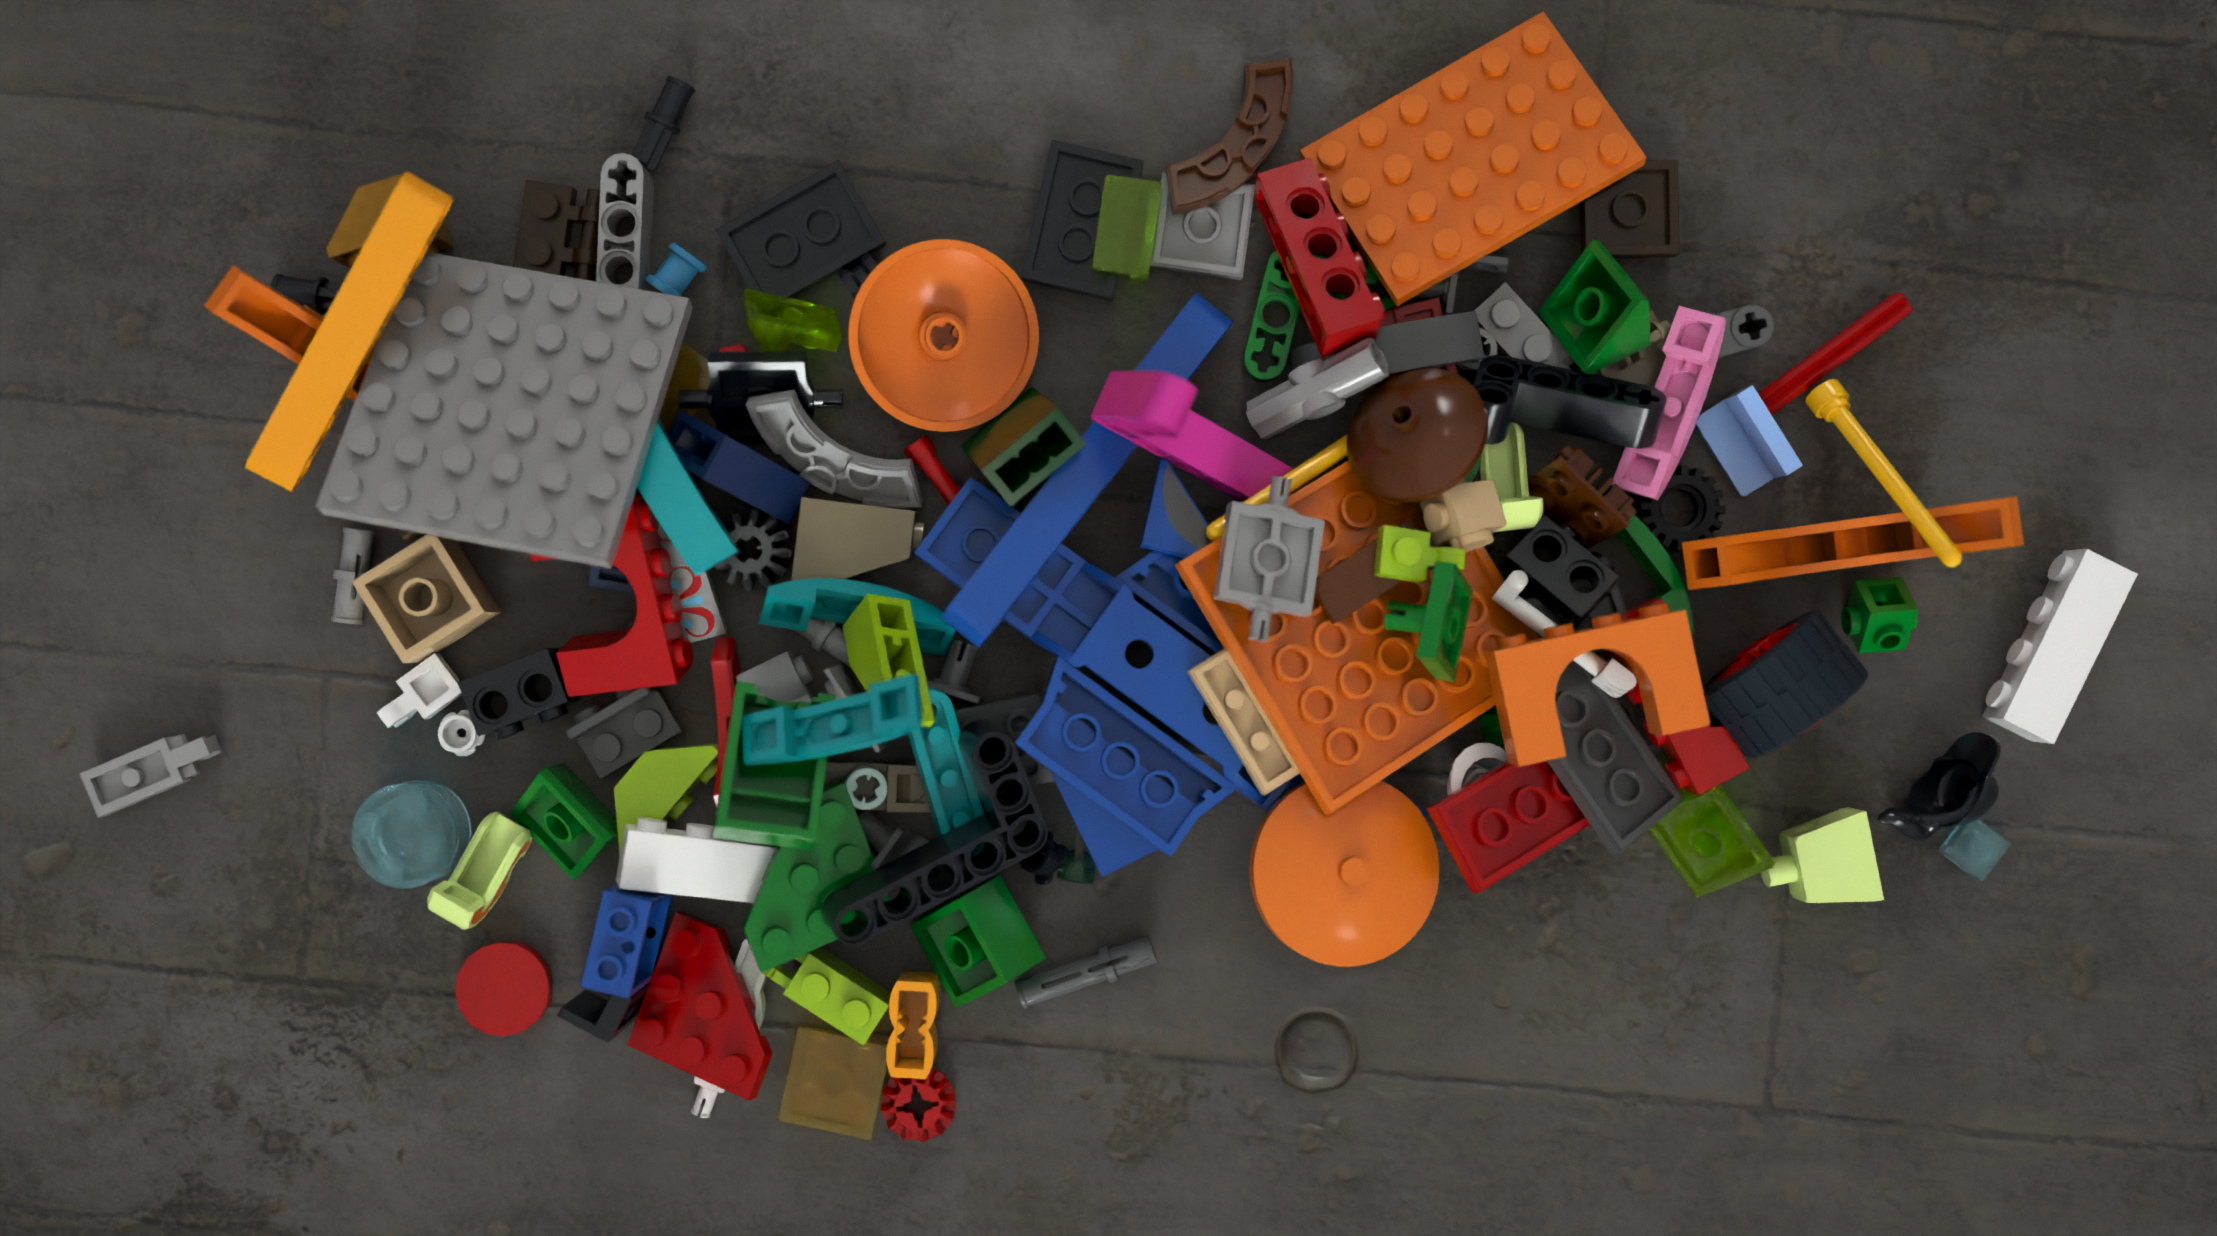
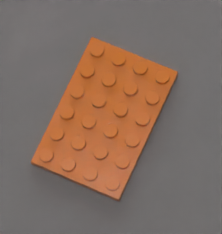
M1544 11L1300 150V159L1303 160L1311 157L1317 173H1323L1326 176L1331 191L1330 203L1335 213L1340 212L1343 215L1348 233L1396 306L1403 304L1473 264L1485 255L1494 252L1644 166L1647 158Z

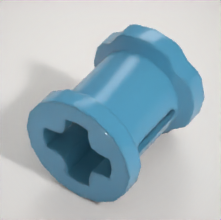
M671 242L668 246L670 253L656 273L654 275L648 274L645 280L664 294L682 297L683 292L698 272L704 273L708 267L679 245Z

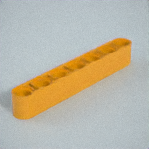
M408 171L404 173L245 465L246 469L291 492L297 488L445 219L454 200L453 196Z

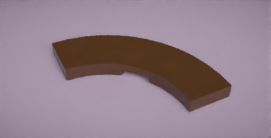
M1292 58L1245 64L1244 98L1236 120L1228 133L1219 142L1217 141L1202 153L1180 162L1166 164L1165 171L1172 215L1194 211L1225 198L1252 178L1266 162L1282 134L1289 113L1293 91Z

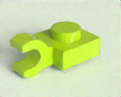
M1383 525L1378 528L1373 576L1421 583L1426 581L1427 570L1434 571L1436 561L1455 563L1459 570H1464L1466 550L1452 547H1430L1431 532Z

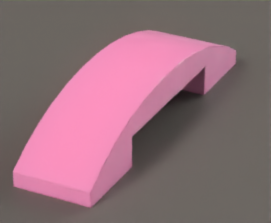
M1682 306L1678 307L1662 349L1666 354V358L1654 387L1660 390L1667 400L1656 441L1648 448L1639 449L1625 446L1611 486L1617 484L1622 490L1658 501L1685 451L1704 404L1724 336L1727 321L1724 317Z

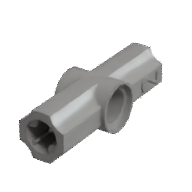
M1366 338L1329 359H1316L1294 369L1288 375L1289 380L1246 402L1247 418L1251 427L1256 430L1261 439H1269L1304 420H1315L1327 416L1343 407L1346 403V398L1389 377L1388 362L1374 339Z

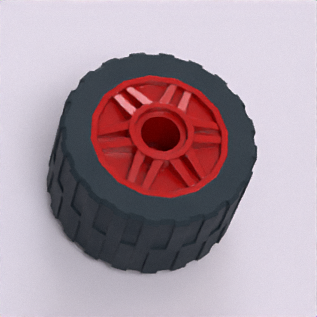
M1812 610L1793 619L1775 632L1764 635L1734 657L1731 664L1716 674L1703 687V692L1708 710L1719 724L1725 727L1745 757L1755 759L1780 748L1820 723L1861 688L1867 680L1868 671L1820 611Z

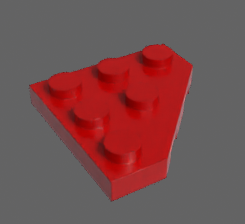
M685 911L676 912L627 1045L748 1101L755 1099L773 1053L766 1035H761L752 1012L755 1006L742 973H737L728 951V947L731 945L725 929Z

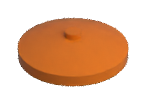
M950 239L922 241L908 245L887 256L868 274L861 284L849 315L848 347L850 358L857 377L866 392L883 410L894 418L908 425L928 431L953 432L979 426L998 416L1015 401L1025 388L1034 369L1038 354L1039 326L1037 314L1030 294L1022 280L1012 268L995 254L982 247L963 241Z
M1305 781L1286 792L1266 813L1255 834L1249 861L1250 886L1256 907L1263 921L1271 932L1287 947L1304 957L1326 965L1340 967L1361 966L1384 959L1398 951L1423 926L1433 907L1439 884V855L1429 824L1420 810L1407 796L1383 781H1379L1330 814H1324Z

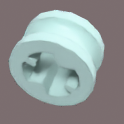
M861 765L854 768L848 773L844 781L854 807L861 810H871L878 807L887 795L888 785L884 775L877 768L870 765ZM862 775H866L868 781L873 776L879 782L873 787L876 795L868 800H865L864 794H862L860 799L853 794L858 788L856 779Z

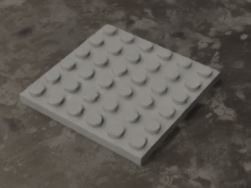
M426 252L377 341L317 501V509L323 515L612 568L692 313L693 306L690 299Z

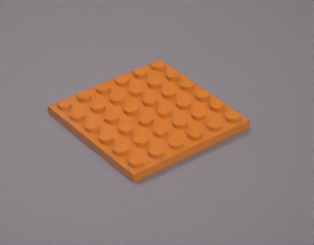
M1349 460L1291 494L1287 505L1288 508H1292L1303 516L1325 520L1317 577L1377 539L1378 528L1381 526L1395 527L1421 509L1420 501L1396 502L1381 498L1372 493L1354 474ZM1222 537L1174 565L1224 649L1228 650L1324 814L1334 812L1496 705L1484 650L1498 648L1496 639L1525 633L1527 641L1540 639L1535 631L1491 599L1504 583V579L1484 547L1466 552L1464 570H1460L1472 588L1473 595L1455 682L1436 680L1417 658L1420 633L1386 630L1384 625L1385 613L1392 614V610L1386 609L1390 599L1399 602L1427 605L1434 572L1432 570H1427L1426 581L1417 583L1403 580L1335 624L1331 623L1314 596L1312 615L1305 618L1285 613L1273 614L1271 616L1269 642H1257V640L1251 641L1248 639L1252 617L1251 610L1246 609L1240 604L1213 599Z

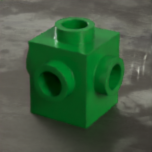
M1902 576L1855 580L1848 605L1841 612L1842 629L1845 635H1850L1858 654L1906 650L1911 631L1917 627L1918 607Z

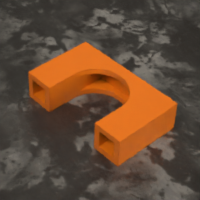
M1668 602L1638 608L1640 617L1622 621L1620 613H1613L1591 618L1592 627L1574 631L1573 623L1544 628L1545 637L1527 641L1525 633L1496 639L1498 648L1484 650L1508 763L1520 767L1567 756L1555 702L1557 683L1562 672L1572 660L1585 652L1595 649L1607 650L1618 655L1634 672L1640 689L1649 733L1663 736L1711 725L1686 610H1669Z

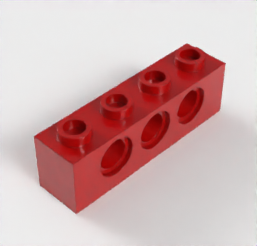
M1310 157L1258 173L1254 201L1319 353L1323 358L1344 351L1366 338H1371L1375 341L1380 322L1384 319V310L1378 294L1375 292L1370 293L1365 282L1366 269L1361 255L1358 252L1353 253L1347 241L1348 228L1343 215L1340 212L1335 213L1330 203L1331 191L1328 180L1323 173H1317ZM1303 213L1309 215L1312 218L1303 219L1297 217L1295 214ZM1323 253L1329 256V258L1320 259L1312 254ZM1338 292L1345 295L1347 299H1335L1329 293Z

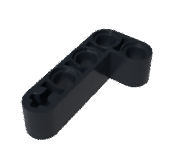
M1501 355L1488 356L1482 359L1473 384L1487 410L1489 428L1486 444L1489 445L1504 441L1507 437L1510 423L1513 422L1631 448H1648L1656 441L1667 402L1666 396L1660 390L1648 385L1595 374H1584L1581 371Z

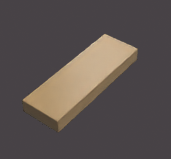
M1223 648L1187 671L1261 795L1268 794L1299 774L1293 759L1226 648Z

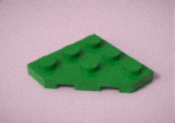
M842 781L823 789L818 835L811 850L776 846L761 879L762 884L751 908L749 907L742 922V929L761 973L838 940L823 920L821 909L824 900L834 890L875 870L871 867L874 857L846 784ZM886 894L884 899L886 902L890 901L888 894ZM857 909L845 913L841 918L840 924L852 921L857 914Z

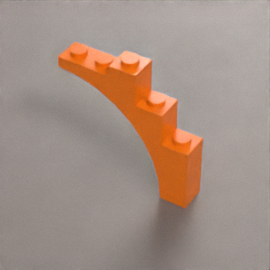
M235 265L231 267L204 305L216 316L248 333L298 365L325 316L305 304L302 306ZM373 351L371 352L368 360L366 361L362 371L360 372L356 382L354 383L350 393L347 396L354 402L356 400L368 365L370 363L371 357L373 355Z
M2017 496L1927 509L1961 553L2024 545ZM1903 512L1682 542L1688 590L1937 556Z

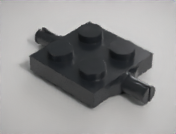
M710 352L707 362L710 378L708 390L680 389L678 396L680 410L708 409L716 423V429L739 443H766L755 427L746 407L749 397L795 389L802 407L812 421L815 408L843 409L844 407L843 389L814 388L808 373L806 352Z

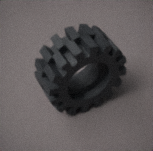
M1689 465L1677 466L1658 501L1641 495H1635L1632 498L1634 500L1632 504L1636 505L1637 510L1635 516L1649 528L1666 551H1683L1682 542L1713 538L1715 536L1712 532L1719 530L1723 524L1722 521L1718 520L1719 515L1725 514L1726 505H1719V498L1724 497L1722 489L1715 490L1713 485L1717 481L1712 476H1703L1705 471L1700 468L1690 469ZM1671 491L1684 492L1693 501L1694 515L1691 521L1683 527L1670 525L1662 516V501Z

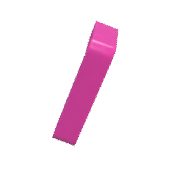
M1111 371L1090 415L1100 425L1156 456L1168 460L1169 463L1241 503L1270 485L1271 477L1283 476L1293 470L1292 467L1190 410L1198 389L1188 381L1166 372Z

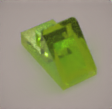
M745 288L743 302L747 325L765 352H787L790 343L800 344L808 349L819 348L836 352L842 339L836 308Z

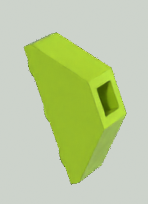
M718 743L655 748L644 751L614 787L619 856L625 823L637 825L639 817L668 821L671 817L677 821L684 815L695 801L690 796V793L700 781L708 785L717 776Z

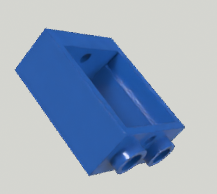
M617 884L604 890L581 987L629 999L651 981L661 953L675 895L619 889ZM647 927H653L656 930L654 937H649L646 934Z

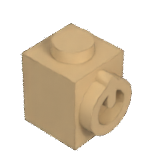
M1462 479L1448 491L1433 498L1420 501L1425 526L1431 532L1433 547L1451 545L1452 548L1464 549L1466 552L1492 543L1494 541L1492 533L1507 525L1493 479L1465 483L1464 479Z

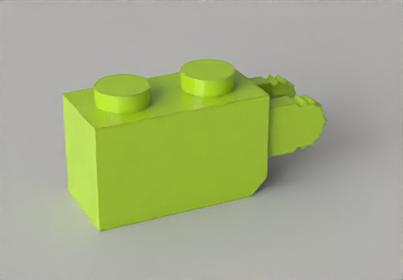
M820 947L794 958L802 963L796 974L781 965L763 972L764 975L786 989L783 993L785 996L863 1046L889 1007L890 991Z

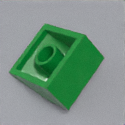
M1000 875L910 925L955 1008L1010 982L1046 959L1035 934L1030 930L1015 903L1013 894L1007 888Z

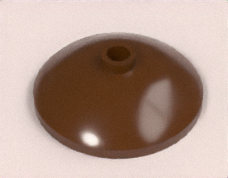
M1420 368L1400 373L1375 388L1361 403L1353 416L1347 436V455L1350 466L1360 482L1368 490L1381 498L1396 502H1417L1438 496L1464 479L1478 462L1486 444L1489 428L1485 404L1473 385L1454 372L1438 368ZM1410 416L1406 422L1401 423L1404 418Z

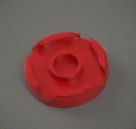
M500 941L487 944L470 955L457 974L455 995L459 1010L470 1025L485 1034L506 1037L521 1033L540 1020L549 1007L553 993L550 980L552 975L549 965L540 953L523 942Z

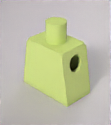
M1850 807L1841 808L1782 831L1779 835L1782 855L1760 860L1761 876L1767 887L1788 883L1792 897L1806 903L1873 902L1884 900L1867 811Z

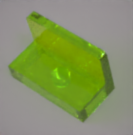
M1107 175L1105 177L1093 257L1094 270L1129 275V282L1148 283L1162 182L1116 175Z

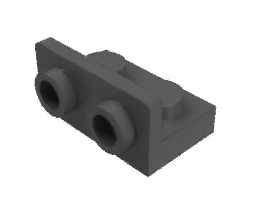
M660 686L616 691L614 695L618 701L604 709H601L599 703L573 717L577 725L566 730L565 733L570 740L577 739L600 779L609 776L638 759L644 751L655 749L685 731Z

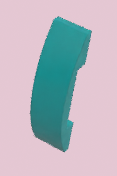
M658 418L637 487L679 554L694 575L699 576L739 551L715 510L710 509L663 430L665 426L660 418Z
M836 578L800 579L769 586L758 624L806 632L810 618L844 624L866 594L910 600L920 652L945 656L956 631L941 619L944 613L942 610L917 597L877 584Z
M910 674L870 684L869 692L793 710L780 706L742 716L744 764L749 766L777 764L836 755L873 746L917 729L923 725L919 676Z

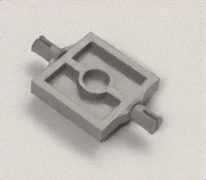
M1282 476L1271 477L1269 501L1267 504L1255 506L1231 501L1226 507L1213 599L1240 604L1252 611L1248 639L1251 641L1269 642L1268 637L1271 616L1273 614L1285 613L1305 618L1312 615L1325 520L1303 516L1292 508L1287 507L1290 484L1292 483V480L1287 477L1284 479Z

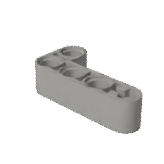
M618 153L609 157L601 170L596 282L618 285L614 280L615 271L622 264L630 263L633 265L631 279L625 284L618 286L650 291V283L645 278L650 274L654 182L652 175L634 156L626 153ZM631 171L636 176V179L628 180L625 189L620 184V180L628 179L629 172ZM628 197L635 203V205L628 202ZM625 217H634L636 224L632 233L625 237H618L616 228L620 220Z

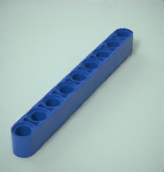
M1195 293L1134 371H1161L1189 381L1234 321L1200 294ZM1094 421L1081 437L1087 445L1054 471L942 614L941 619L980 648L1138 445Z

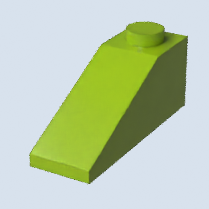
M866 594L843 624L849 665L866 692L870 691V684L910 674L918 675L922 726L931 727L935 720L910 600Z

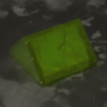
M1721 785L1700 795L1686 791L1681 792L1685 800L1649 829L1653 838L1696 898L1771 869L1775 865L1772 857Z

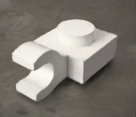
M434 653L396 681L404 693L381 708L377 714L387 728L393 725L395 728L399 727L417 711L423 719H430L462 696L458 685L460 680L441 654Z

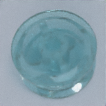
M411 780L377 790L359 807L351 829L353 852L362 869L377 882L389 887L402 889L424 885L452 872L471 840V821L461 799L446 786L429 780Z

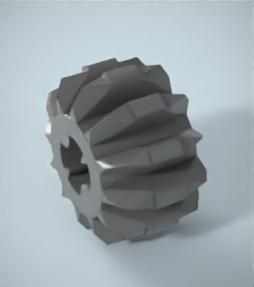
M751 510L748 524L740 513L732 514L731 518L735 530L733 531L725 525L724 527L739 552L714 566L715 569L724 570L731 567L725 581L728 584L734 585L743 576L742 584L744 590L752 591L756 585L757 577L763 587L768 588L772 586L773 580L769 570L780 576H785L787 569L777 563L778 558L788 559L793 557L792 550L779 548L778 545L787 541L791 537L790 533L784 530L772 535L778 526L779 520L774 516H770L762 524L761 512L757 510ZM759 540L761 545L757 546V549L762 550L760 558L745 560L743 555L748 554L747 551H742L745 542L756 543Z

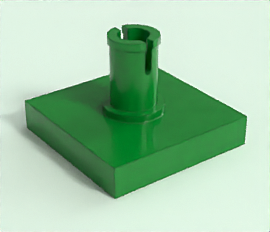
M1435 562L1427 605L1399 602L1390 599L1386 609L1392 610V614L1385 613L1384 618L1386 630L1420 633L1417 658L1436 680L1455 682L1473 595L1472 588L1456 564Z

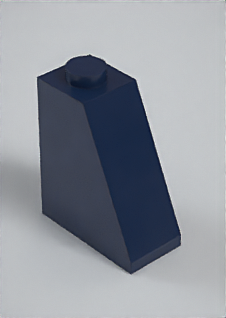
M679 410L666 433L687 470L789 524L795 511L800 508L801 497L805 496L811 485V482L682 410Z

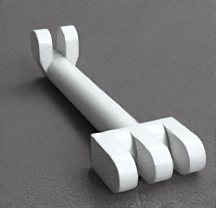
M1515 570L1491 599L1544 638L1543 629L1557 626V624L1519 596L1528 583V576L1522 570ZM1591 650L1573 660L1592 674L1594 678L1591 682L1611 697H1621L1636 685L1635 675L1613 658L1607 662Z

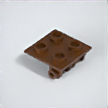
M1569 443L1555 455V460L1528 478L1529 496L1543 498V513L1554 523L1560 521L1571 528L1578 538L1577 542L1587 550L1626 528L1630 524L1628 520L1637 512L1632 506L1634 500L1617 484L1611 486L1602 496L1613 482L1611 477L1606 478L1596 488L1591 485L1602 473L1603 470L1600 467H1597L1584 478L1595 463L1580 447L1574 449Z

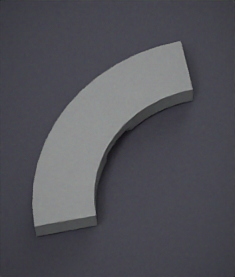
M795 389L748 398L746 407L763 440L775 455L780 454L800 472V477L811 482L813 486L831 495L835 492L860 500L862 505L895 509L922 507L923 495L912 458L900 460L875 458L840 445L821 431L810 419L802 407Z

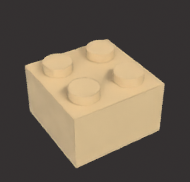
M426 534L352 581L355 589L402 663H421L432 654L440 652L502 613L456 539Z

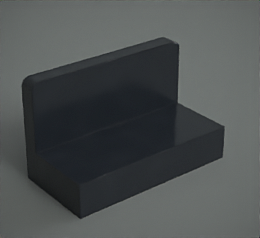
M649 983L629 999L611 995L609 1001L584 990L563 1005L557 1016L609 1043L632 1023L644 1000Z

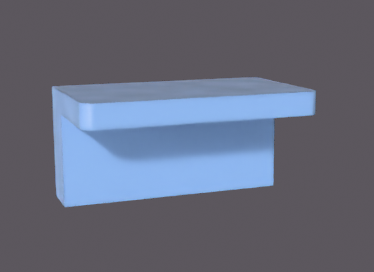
M1753 385L1734 392L1699 414L1695 429L1739 497H1745L1772 479L1787 476L1803 466Z

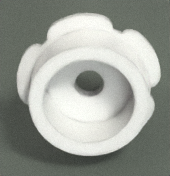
M461 710L457 714L455 712L447 714L440 722L438 729V738L441 746L446 751L454 752L457 756L473 754L476 751V747L483 744L486 736H478L468 710ZM461 728L466 731L465 737L458 735V731Z

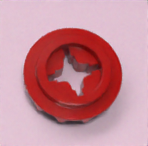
M931 1068L926 1079L891 1077L883 1090L881 1112L887 1122L888 1129L900 1135L903 1140L910 1139L924 1143L928 1139L942 1135L954 1118L956 1111L954 1088L947 1077L934 1068ZM916 1085L922 1100L937 1102L925 1108L922 1122H919V1117L916 1116L914 1109L902 1107L904 1104L911 1102L915 1090L914 1086Z

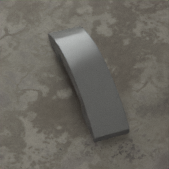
M1476 311L1379 327L1375 340L1388 362L1390 376L1420 368L1436 366L1440 368L1485 359ZM1315 342L1289 349L1293 370L1307 362L1322 358ZM1335 353V354H1332V355H1329V356H1326V357H1323V358L1329 359L1330 357H1332V356H1334V355H1336V354H1338V353Z

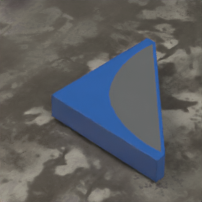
M1161 459L1157 465L1139 547L1187 558L1213 541L1206 536L1207 522L1169 461Z

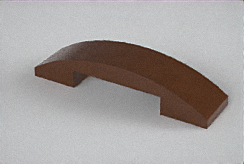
M1419 509L1418 512L1395 526L1429 532L1424 523L1422 509ZM1430 538V547H1433V544H1432V541H1431V538ZM1377 539L1317 577L1314 596L1332 624L1352 614L1403 581L1373 576ZM1445 545V546H1439V547H1451V545Z

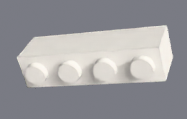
M2089 549L2064 550L2063 554L2053 561L2048 570V578L2050 580L2042 596L2038 597L2028 610L2027 620L2029 623L2022 637L2017 639L2010 647L2006 657L2008 665L2001 679L1995 682L1986 696V704L1988 706L1982 717L2032 742L2054 744L2138 574Z
M639 817L637 825L625 823L616 882L619 889L754 903L762 884L761 879L776 846L712 838L714 826L687 823L686 830L667 828V821Z

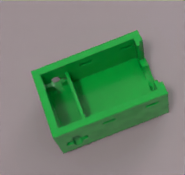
M737 681L731 706L712 838L811 850L818 835L828 756L777 764L746 765L743 760L741 720L744 715L780 706L795 710L835 700L836 695L818 693L817 697H813L811 702H783L758 695L759 689L754 688V683Z

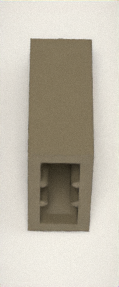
M801 497L791 581L811 578L852 580L914 560L915 550L925 538L926 523L918 522L919 513L916 511Z

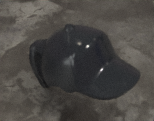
M1972 732L1959 737L1942 757L1936 758L1931 768L1912 784L1907 808L1898 809L1890 807L1883 811L1877 820L1892 825L1904 836L1917 841L1930 838L1940 827L1962 826L1978 820L1991 809L1999 795V787L1992 773L1999 759L2000 742L1994 736L1981 732Z

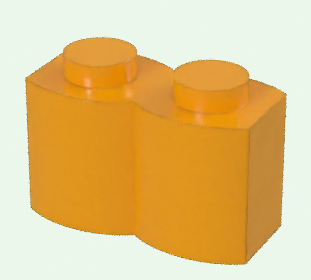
M902 971L892 989L889 1000V1015L894 1029L886 1049V1062L891 1077L926 1079L932 1068L938 1049V1032L934 1019L941 1001V987L936 973Z

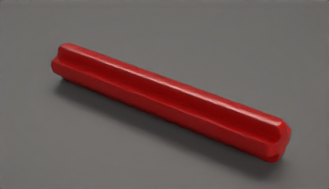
M1900 292L1890 295L1758 392L1771 415L1911 314L1913 307L1906 296Z

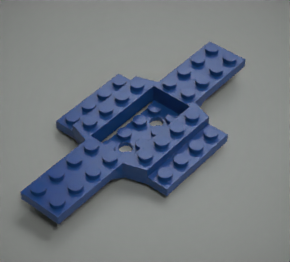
M970 477L915 550L914 556L962 589L1021 513ZM1061 544L1003 618V621L1055 658L1040 707L1015 740V746L1168 857H1172L1198 818L1235 790L1267 813L1274 803L1286 792L1304 782L1299 773L1268 794L1261 795L1221 727L1213 725L1205 719L1203 715L1205 701L1187 671L1224 647L1174 566L1185 558L1153 550L1114 578L1085 561L1064 544ZM1134 640H1142L1151 647L1152 659L1144 668H1135L1126 660V647ZM1086 666L1221 765L1222 775L1084 675L1076 667ZM1412 801L1423 814V816L1426 817L1428 812L1421 806H1419L1417 803Z

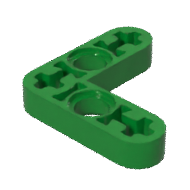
M1276 251L1270 256L1265 267L1243 354L1245 373L1257 382L1272 381L1283 371L1300 309L1290 282L1281 280V271L1274 269V264L1282 265ZM1319 253L1312 254L1320 259L1329 258V256ZM1365 265V282L1368 288H1371L1376 281L1380 280L1371 266ZM1329 293V295L1335 299H1347V297L1341 293ZM1391 297L1381 300L1384 311L1390 310L1395 305ZM1279 302L1287 308L1289 320L1284 326L1275 328L1267 325L1262 316L1263 309L1267 304ZM1257 330L1268 337H1284L1283 345L1276 340L1273 342L1270 358L1277 360V366H1269L1266 372L1258 371V362L1251 360L1252 354H1260L1265 342V338H1256Z

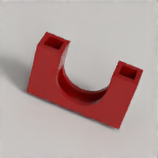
M639 489L635 491L612 564L627 577L634 589L637 600L636 620L633 626L623 630L573 636L556 653L568 697L674 685L682 679L692 665V645L688 638H684L680 623L682 618L681 601L679 596L673 593L669 579L671 572L670 556L667 549L661 547L658 534L660 523ZM529 553L531 562L557 559Z

